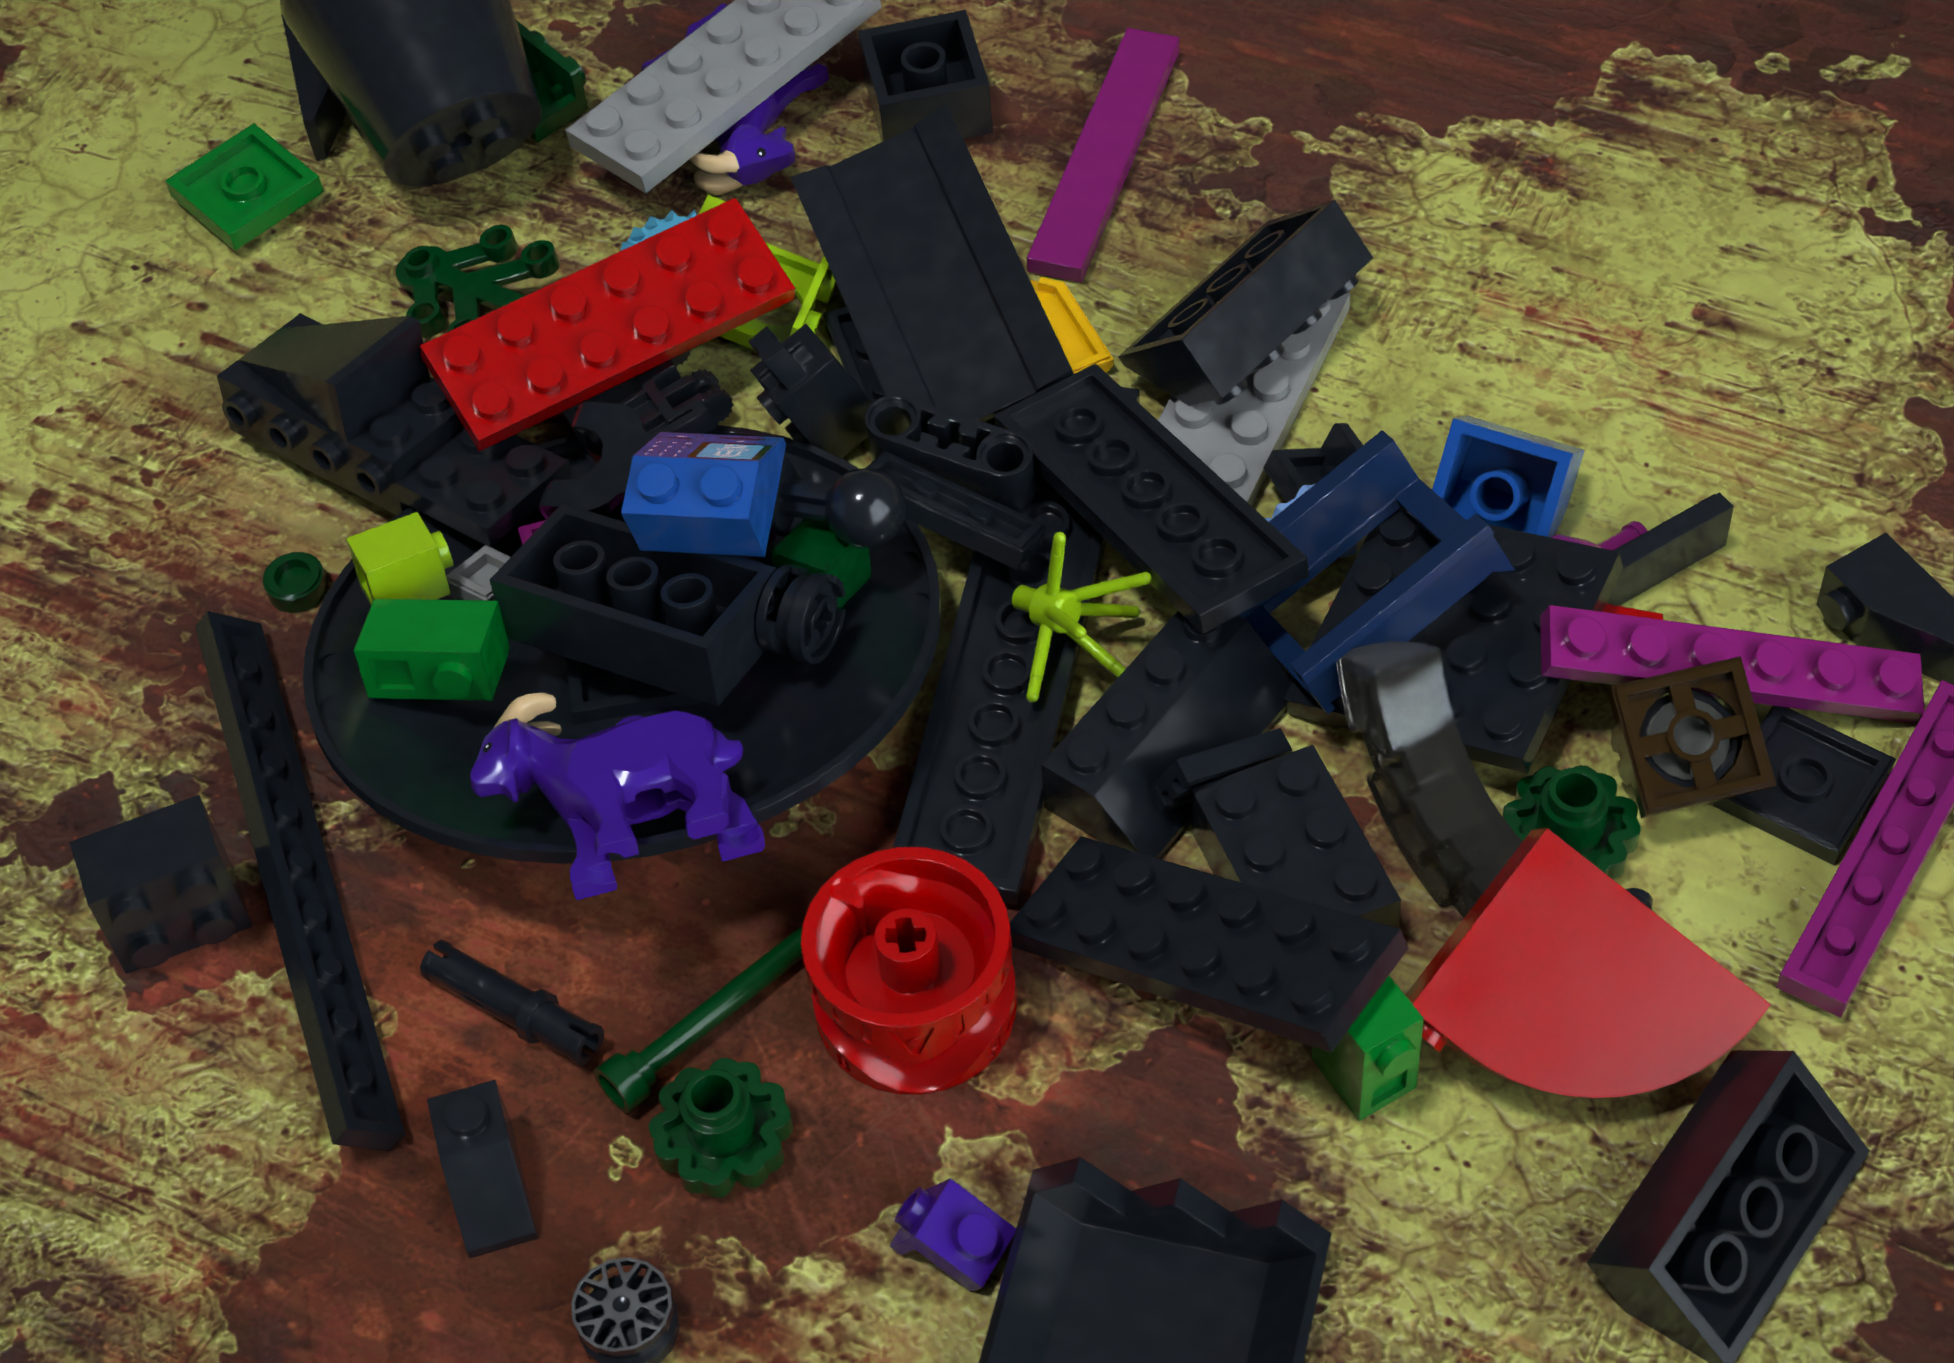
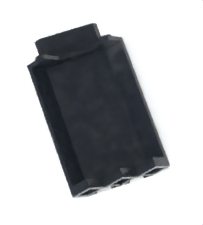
M1081 1157L1034 1169L979 1363H1303L1332 1233L1282 1199L1230 1212L1181 1178L1131 1191Z

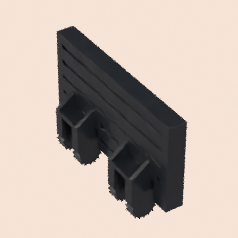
M690 350L581 402H602L629 406L637 413L646 426L647 432L652 436H656L660 432L707 434L717 428L716 426H718L720 421L724 422L727 417H730L729 414L733 412L732 407L734 406L732 403L733 399L725 389H720L719 380L711 371L698 369L696 372L692 371L690 376L685 375L681 378L677 365H683L684 361H688L687 358L691 355ZM581 403L561 412L570 427ZM572 428V430H573L574 433L576 434L577 438L579 439V441H580L581 444L583 445V443H582L581 439L579 438L578 434L576 433L575 429ZM583 445V447L585 448V450L587 451V453L596 465L600 460L601 456L591 453Z

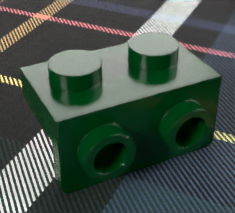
M516 20L542 110L540 122L530 136L538 143L588 110L583 86L586 84V77L575 59L570 56L564 57L549 45L540 32L536 30L530 31Z

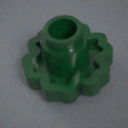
M1579 765L1562 771L1550 766L1542 767L1534 775L1524 777L1517 783L1515 800L1507 803L1503 808L1501 829L1504 835L1503 847L1505 852L1512 856L1531 830L1548 828L1611 879H1615L1624 873L1627 854L1633 852L1638 845L1641 828L1637 819V805L1629 798L1616 796L1617 782L1612 776L1597 773L1588 766Z
M720 1058L708 1070L702 1071L694 1067L685 1068L675 1077L674 1081L665 1085L659 1092V1101L663 1112L657 1114L649 1122V1131L654 1144L655 1155L662 1170L679 1173L682 1186L689 1193H705L711 1197L722 1198L730 1193L736 1182L748 1188H757L765 1182L769 1174L782 1166L784 1154L781 1142L790 1137L794 1127L791 1113L787 1106L782 1086L772 1082L763 1083L760 1069L756 1064L751 1062L738 1063L733 1059Z

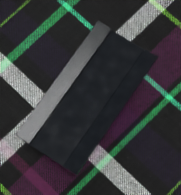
M947 104L914 124L913 128L832 166L825 165L791 177L885 396H904L985 422L994 418L995 414L1074 374Z

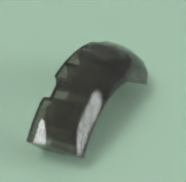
M1386 642L1353 648L1336 661L1349 729L1353 733L1362 731L1375 770L1366 777L1368 786L1396 844L1423 886L1440 907L1445 908L1453 905L1465 918L1521 845L1522 841L1502 817L1487 794L1465 750L1448 699L1440 648L1413 642Z

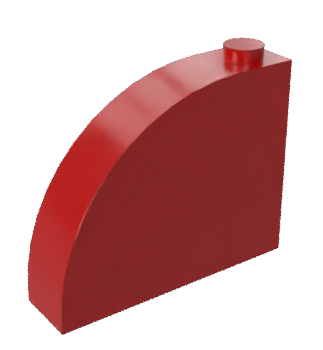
M1548 828L1531 830L1405 994L1424 1018L1422 1042L1434 1051L1440 1053L1444 1046L1447 1045L1474 1065L1500 1078L1541 1091L1585 1098L1624 1097L1650 1092L1677 1083L1701 1071L1725 1055L1748 1034L1771 1006L1763 997Z

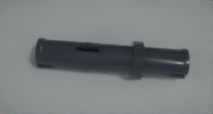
M440 940L433 945L434 950L443 954V958L429 950L423 957L420 974L424 979L435 982L515 1027L518 1037L528 1043L535 1044L540 1041L581 1066L591 1060L590 1055L583 1052L582 1048L596 1054L603 1043L604 1029L597 1023H591L560 1006L555 994L544 989L533 991L453 947L446 940Z

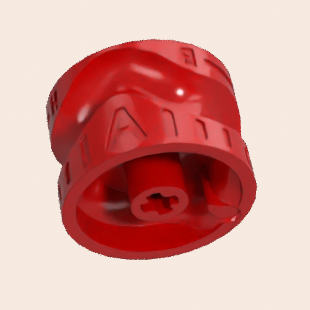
M897 847L876 851L854 860L838 870L821 886L810 903L803 922L801 948L808 985L812 991L811 996L818 1033L826 1051L836 1064L855 1080L876 1090L907 1095H923L944 1091L968 1081L983 1071L1000 1054L1009 1039L1017 1012L1016 979L1011 959L1012 941L1007 909L997 888L986 875L966 860L945 851L926 847Z

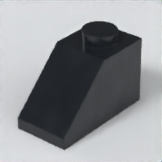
M496 1080L428 1098L427 1102L440 1162L469 1258L538 1239L511 1119Z

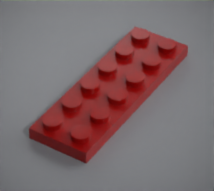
M733 198L420 345L421 358L480 452L794 300L795 287L737 199Z

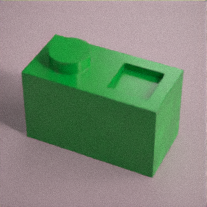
M374 599L354 648V653L368 698L492 701L510 646L498 601Z
M1389 975L1332 1053L1312 1046V1061L1359 1121L1417 1088L1424 1018Z

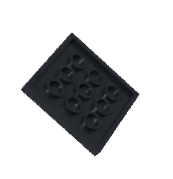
M1399 508L1367 535L1311 646L1439 543L1404 509ZM1489 525L1495 533L1493 534L1494 538L1516 571H1498L1488 575L1484 581L1364 678L1331 703L1336 709L1329 714L1293 679L1283 698L1288 714L1527 774L1571 681L1570 679L1547 677L1541 674L1540 615L1549 605L1603 612L1623 569L1620 552Z

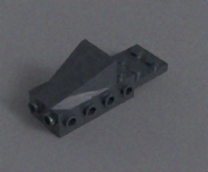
M300 313L217 375L223 399L222 409L228 419L230 430L395 515H399L411 506L489 547H492L538 508L545 488L552 480L572 479L569 460L517 435H513L479 452L439 385L430 376L429 369L421 358L420 345L424 343L420 322L412 316L322 324Z

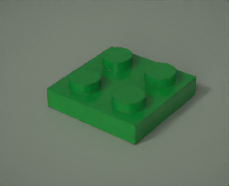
M255 123L165 180L171 197L234 251L324 192L320 177Z

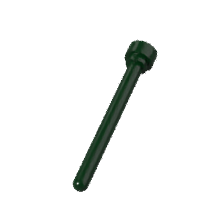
M803 925L639 1053L634 1050H630L625 1055L616 1052L594 1069V1076L610 1101L622 1112L629 1113L650 1096L649 1088L657 1081L656 1073L803 959L801 948Z

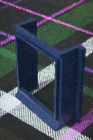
M1381 430L1269 521L1308 557L1309 576L1238 616L1249 622L1279 663L1316 703L1329 714L1336 709L1331 703L1364 678L1484 581L1492 572L1516 570L1494 538L1493 534L1495 533L1491 527L1476 513L1467 521L1419 479L1395 441ZM1399 508L1404 509L1439 543L1305 651L1270 613Z

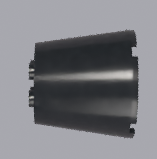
M280 0V9L290 30L384 173L397 184L405 186L438 185L485 169L520 147L531 136L540 122L542 110L510 0Z

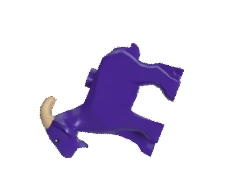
M721 3L711 14L689 25L685 38L728 5ZM666 52L660 54L653 60L646 61L641 66V70L643 71L644 69H646L649 65H651L653 62H655L657 59L663 56ZM819 63L807 66L715 139L719 141V155H706L701 152L694 155L690 159L691 163L702 170L694 174L693 179L696 185L709 194L723 195L741 186L759 183L775 172L792 165L795 162V148L792 143L785 140L787 130L784 127H780L769 134L764 133L802 92L817 89L829 81L828 68Z
M543 692L523 695L516 698L507 707L494 728L486 735L477 760L470 772L471 788L474 794L479 797L502 794L506 795L513 802H517L519 794L529 792L535 782L573 834L577 857L570 868V879L576 900L617 889L609 857L610 853L620 854L624 858L639 854L634 833L629 825L664 817L676 809L686 811L685 829L687 835L693 840L717 834L722 861L761 852L765 847L762 828L752 815L745 799L731 791L728 775L723 773L741 760L744 746L740 740L732 741L727 739L720 731L713 728L711 722L695 714L673 710L647 717L634 715L622 719L613 727L581 739H560L556 737L562 731L560 724L550 721L527 723L537 715L555 709V697Z

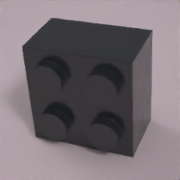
M966 10L858 31L864 82L881 142L913 128L914 124L946 104L963 139L993 133L990 85Z
M200 795L69 842L87 904L126 974L141 968L158 966L170 957L205 944L222 942L234 933L253 927L232 863Z

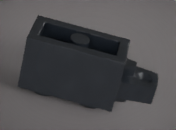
M804 324L783 343L767 326L748 341L762 359L750 369L765 389L757 396V399L779 425L788 418L791 422L784 428L792 439L816 446L843 458L868 437L865 414L873 403L872 400L807 324Z

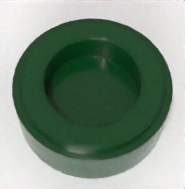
M291 552L273 560L263 574V586L270 603L276 609L283 612L299 613L307 611L320 603L327 593L328 580L322 564L315 556L309 553Z

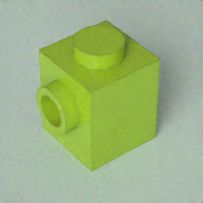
M418 512L346 538L360 587L371 606L374 599L436 600L451 594L444 570L453 566L448 545L440 531L430 534Z

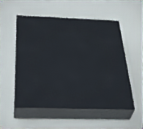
M1772 706L1760 727L1776 786L1771 789L1713 802L1712 806L1835 865L1894 768L1896 758L1788 707Z

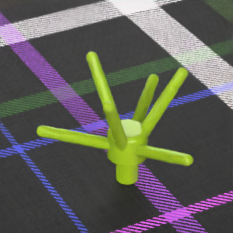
M1063 532L1055 533L1053 536L1047 584L1040 586L1038 589L1020 585L1012 595L1013 607L1029 613L1032 623L1040 627L1026 694L1029 702H1036L1039 698L1052 632L1068 635L1116 677H1119L1126 668L1088 636L1086 629L1078 621L1080 616L1137 618L1141 613L1139 607L1081 601L1147 585L1152 581L1150 573L1143 572L1072 590L1062 588L1060 584L1066 535Z

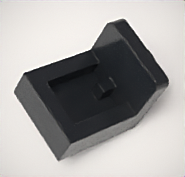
M1335 423L1321 448L1272 450L1263 469L1280 492L1281 497L1286 502H1289L1296 497L1303 485H1313L1319 482L1362 447L1363 444L1348 423Z

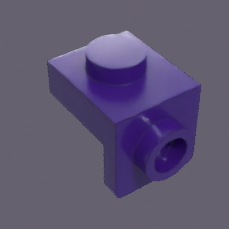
M950 1178L926 1190L918 1187L909 1195L895 1216L894 1221L901 1227L890 1243V1247L900 1255L912 1250L918 1251L972 1292L984 1286L1013 1238L1016 1228Z

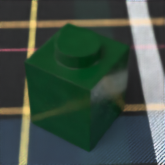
M803 519L771 551L772 564L776 569L782 565L793 564L806 568L812 575L814 573H826L838 577L843 582L846 592L843 598L837 596L838 608H842L872 576L869 548L858 549L844 543L830 530L828 522Z

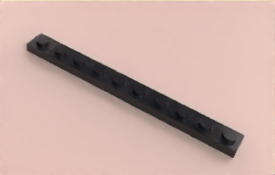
M207 611L196 624L195 629L332 1144L391 1151L406 1134L262 624Z

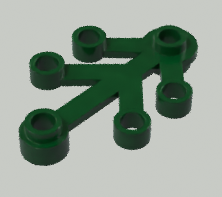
M495 225L486 229L481 234L480 243L446 252L436 246L415 247L405 254L395 271L400 286L414 296V304L409 307L406 316L418 319L422 338H429L440 333L446 325L445 316L438 304V294L444 290L453 293L455 320L448 327V332L479 318V303L496 310L526 295L502 286L528 278L542 279L553 275L560 267V260L553 244L547 240L534 241L523 249L520 259L502 263L514 257L518 252L519 246L509 226ZM487 261L502 263L469 273L461 271V269Z

